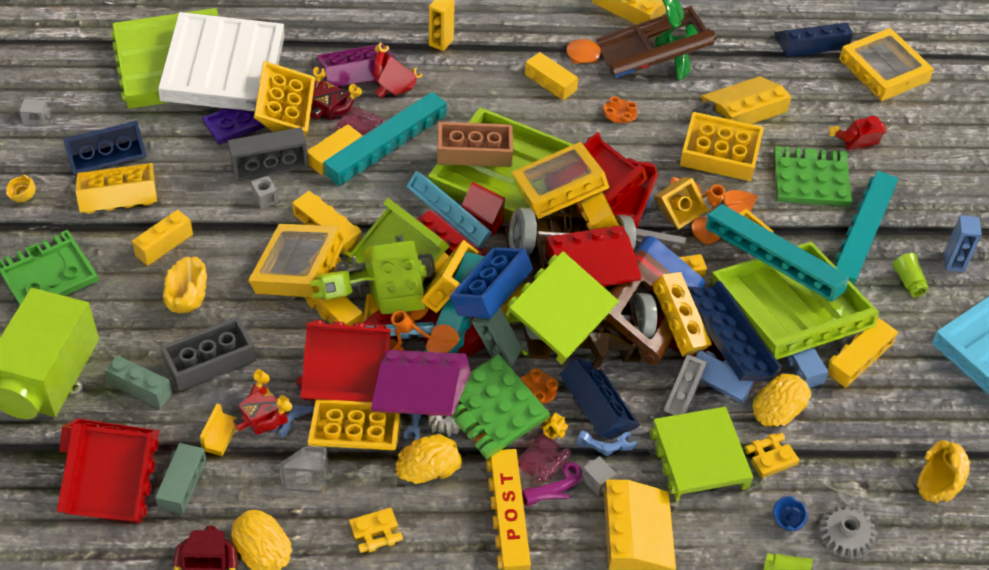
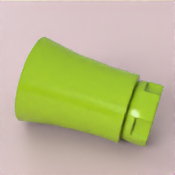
M907 253L893 261L892 267L899 275L911 297L916 298L928 292L929 287L920 267L917 254Z
M767 553L764 570H811L813 558Z

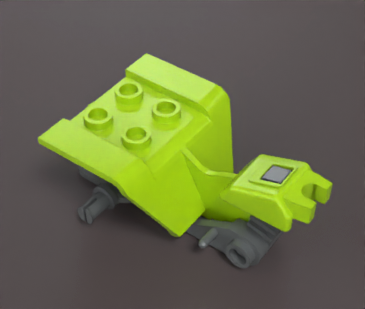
M403 235L395 236L396 242L369 245L363 254V263H356V258L353 256V264L347 265V262H339L335 264V272L319 274L317 279L312 280L310 284L311 286H318L320 291H315L312 295L313 298L325 300L343 297L351 294L352 287L357 286L358 294H362L361 285L368 283L370 294L381 314H391L399 310L404 312L426 309V306L421 302L424 295L422 282L424 278L432 276L435 270L434 258L431 254L417 255L414 240L404 241Z

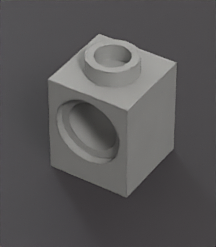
M24 99L19 111L22 122L25 125L45 126L47 118H50L51 113L50 108L47 107L46 100Z
M269 176L251 181L252 194L261 209L278 204L277 190Z
M600 456L595 460H589L583 466L582 480L597 496L604 493L606 479L616 480L617 474Z

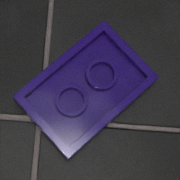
M225 108L202 117L203 123L218 145L266 127L254 118L255 111Z

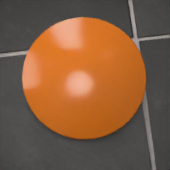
M587 39L574 40L567 46V54L573 64L596 63L601 53L600 47L595 42Z
M613 96L610 98V101L604 104L603 114L613 122L629 123L634 121L638 115L637 104Z
M532 369L530 373L520 378L541 404L552 401L557 395V380L549 374L543 373L540 369Z

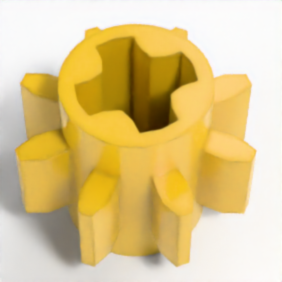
M554 413L552 417L545 420L540 426L543 429L544 436L552 440L557 436L562 439L568 428V425L565 424V417Z

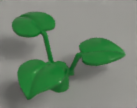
M662 0L672 28L663 32L662 35L656 36V47L697 34L692 24H688L685 27L687 35L675 37L673 34H670V32L681 25V20L684 18L683 7L678 0ZM688 54L674 58L677 81L690 73L691 62Z

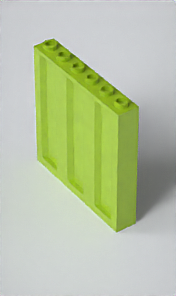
M217 8L184 12L218 16ZM179 13L113 23L114 30H111L112 41L116 40V42L112 43L114 53L118 52V54L114 55L116 65H120L117 67L118 77H122V79H119L120 89H124L121 92L122 101L127 103L128 109L169 103L160 101L158 88Z
M480 107L468 123L512 125L513 157L511 167L436 164L428 175V179L450 198L463 203L472 182L505 197L504 221L510 223L511 217L517 208H530L516 187L511 172L574 144ZM546 177L530 183L538 195L549 192L543 181Z
M812 242L797 246L836 268ZM757 258L712 272L710 287L712 288L717 281L723 283L776 360L876 327L879 311L849 280L846 291L831 302Z

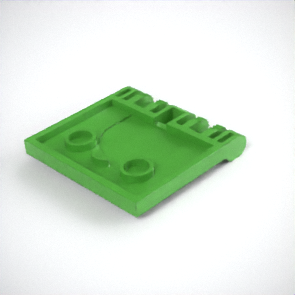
M774 146L773 158L777 202L851 207L852 196L847 151L839 150L837 161L836 150L831 151V160H826V151L821 149L819 154L820 160H817V149L804 148L803 158H801V148L796 147L794 152L795 158H790L789 147L784 148V157H782V146Z
M68 230L60 232L63 242L57 234L53 236V241L56 245L50 247L46 239L42 240L41 243L45 249L43 251L38 243L24 248L27 258L24 257L20 250L17 251L18 262L13 263L8 255L4 257L8 265L6 266L3 260L0 259V275L19 306L30 288L66 296L99 281L95 270Z
M497 354L471 371L458 402L460 405L456 407L453 416H451L452 419L456 418L455 422L464 433L468 432L467 437L470 440L482 433L485 434L482 439L477 441L475 446L488 459L550 418V413L502 357Z

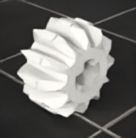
M428 415V426L432 428L433 434L439 432L440 435L447 434L450 437L451 433L457 434L460 427L455 422L456 418Z

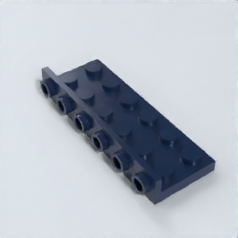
M717 281L712 288L687 286L708 335L740 381L770 382L782 367L723 283Z

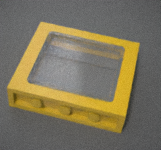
M891 28L843 46L839 60L881 101L929 82L934 68Z
M581 142L511 172L516 187L537 219L609 188L605 172Z
M279 224L248 280L255 294L313 297V292L320 291L318 286H311L310 282L317 279L319 274L330 273L346 241L340 226Z

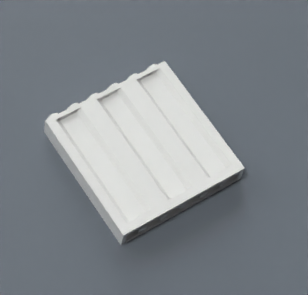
M179 12L158 88L160 101L255 111L263 61L279 65L284 41V24Z

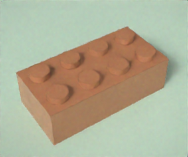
M438 122L437 164L511 167L513 157L512 125Z

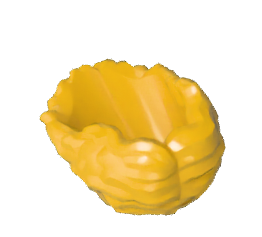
M195 256L191 258L183 257L176 264L172 265L170 270H167L163 290V301L166 307L171 312L179 314L190 313L201 306L205 297L207 282L205 264Z
M781 374L771 380L753 399V415L756 416V420L765 427L786 426L807 407L811 397L808 384L799 376L793 374Z
M440 434L421 437L418 440H414L398 453L395 468L397 471L396 475L400 479L407 482L412 481L414 484L429 482L438 477L440 479L448 478L461 468L462 458L455 441Z
M940 440L926 452L924 456L926 465L923 466L917 481V487L922 499L928 502H935L936 504L939 501L947 503L949 500H952L963 489L970 471V460L963 447L957 443Z
M248 510L233 521L231 531L232 543L247 567L251 570H281L282 567L287 566L291 558V542L275 518L260 510Z

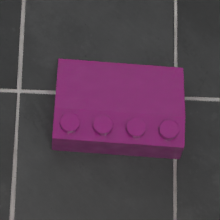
M377 45L316 55L321 72L322 69L326 72V76L323 79L339 88L343 85H358L359 82H375L373 73L377 53L375 47ZM388 49V51L385 52V55L388 53L395 59L393 53Z
M387 350L380 363L371 407L372 411L453 416L471 373L466 354Z

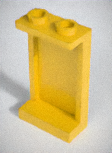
M464 240L443 262L421 299V302L435 313L443 307L450 299L452 292L460 285L452 276L456 277L465 252L478 254V251Z

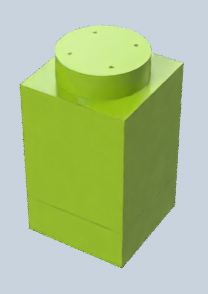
M30 288L0 337V410L20 419H33L38 413L56 418L99 341L89 302Z

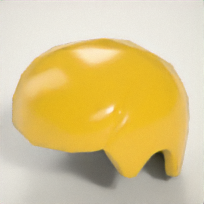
M26 175L10 180L6 186V194L17 203H24L30 200L36 190L32 178Z

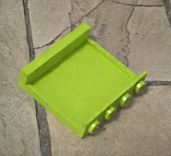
M387 198L383 203L387 207L383 214L351 253L346 250L344 251L349 256L347 260L352 263L353 256L356 258V263H363V254L369 245L396 242L395 236L403 235L404 241L414 240L417 255L431 254L435 264L448 249L449 245Z
M562 252L559 256L554 255L547 263L549 266L545 270L541 268L534 276L536 280L532 284L528 282L521 289L522 294L518 298L514 296L507 304L509 308L506 312L507 316L510 313L515 315L558 354L556 360L561 364L566 361L619 302L565 252Z
M726 407L654 419L652 428H650V436L656 442V454L662 460V471L664 476L668 477L669 492L674 494L676 502L680 500L681 494L735 484H739L741 490L750 488L753 475Z

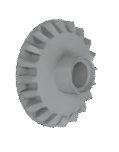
M846 505L842 508L836 506L832 510L829 509L819 523V535L824 545L833 553L845 558H859L868 554L875 545L877 532L874 529L875 524L870 522V517H866L863 511L858 512L855 510V507L850 509Z

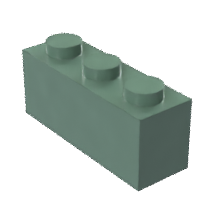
M499 308L492 318L474 317L472 324L491 358L499 354L509 366H513L523 348L502 309Z
M116 355L105 368L109 385L159 409L162 408L172 395L169 379L121 356Z
M179 443L176 451L173 450L170 457V465L163 472L162 484L155 490L154 499L157 502L158 509L184 515L206 462L204 448Z

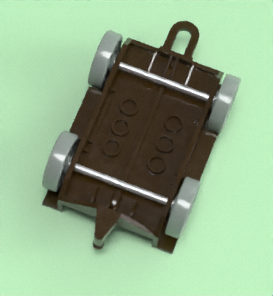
M576 203L568 206L569 214L561 213L558 210L551 213V216L547 215L540 219H537L530 208H517L514 211L509 228H505L508 248L525 249L533 270L524 279L525 285L528 282L532 284L536 280L534 278L536 273L541 268L545 270L549 266L545 257L546 237L589 231L586 224L588 222L581 218ZM615 215L619 226H623L628 234L633 251H635L636 227L633 219L627 215ZM612 285L604 286L607 291L612 287ZM635 290L622 310L621 315L647 338L651 339L655 334L657 326L656 303L650 294L636 293ZM605 318L578 347L591 350L595 357L592 363V367L595 370H600L608 350H620L623 362H641L638 346L627 339L624 334ZM523 324L529 358L547 359L552 349Z

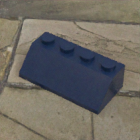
M848 23L778 31L774 35L785 57L842 50L843 46L851 43L853 32Z
M137 121L63 138L73 175L147 157Z
M575 358L560 373L564 380V386L571 391L574 401L581 406L585 418L591 421L594 431L599 437L613 439L640 426L601 368L600 370L593 369V362Z

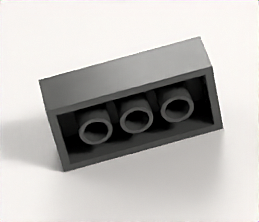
M302 127L228 140L235 182L309 168L307 144Z
M239 317L160 346L164 363L178 391L256 361L254 345Z

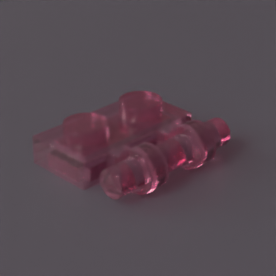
M352 106L349 113L354 115L345 114L337 124V130L348 124L364 136L377 127L374 126L375 124H383V119L379 118L377 114L365 112L363 108Z
M542 433L518 458V467L532 477L537 472H540L541 474L538 476V479L545 483L548 478L551 479L556 474L555 471L560 466H564L571 452L566 448L561 453L557 452L559 444ZM549 459L553 461L550 465H545Z

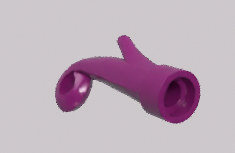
M573 462L566 463L562 467V472L566 479L535 488L523 489V504L528 507L541 500L569 499L568 494L561 492L575 486L582 478L580 466ZM568 470H573L575 474L570 473Z

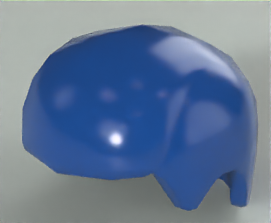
M793 496L780 498L774 505V519L782 529L796 532L806 525L808 513L803 502L796 500Z

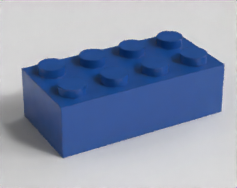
M493 247L450 295L458 316L492 318L533 270L526 250Z

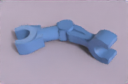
M315 404L314 406L293 405L286 415L288 422L277 427V429L282 428L279 431L280 436L284 437L287 435L291 422L295 418L313 414Z
M408 414L412 417L410 426L408 425L403 434V442L407 443L409 436L415 437V440L420 438L419 423L422 414Z
M581 431L576 444L584 448L590 446L603 455L609 456L619 449L621 451L634 449L636 441L627 442L626 440L630 439L631 433L625 432L617 438L616 442L605 444L604 442L592 439L589 433Z

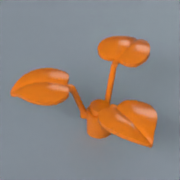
M672 177L670 185L680 180V178ZM695 182V184H696V186H697V188H698V190H699V192H700V194H701L700 186ZM718 184L713 185L710 190L708 189L706 193L701 195L702 198L708 195L707 200L712 205L710 212L715 209L716 205L721 204L722 201L723 205L728 206V208L737 213H741L745 209L751 212L758 198L755 194L740 190H730L725 193L724 187ZM698 217L693 221L691 227L694 236L706 245L717 242L720 237L706 229L707 218Z
M427 306L423 310L407 312L399 310L391 317V322L396 327L394 332L397 335L398 341L390 339L389 350L405 351L400 347L402 344L400 333H409L412 329H415L429 339L426 344L428 352L448 353L458 344L460 338L457 331L449 325L435 326L432 329L431 335L414 324L415 320H421L426 315L429 308Z

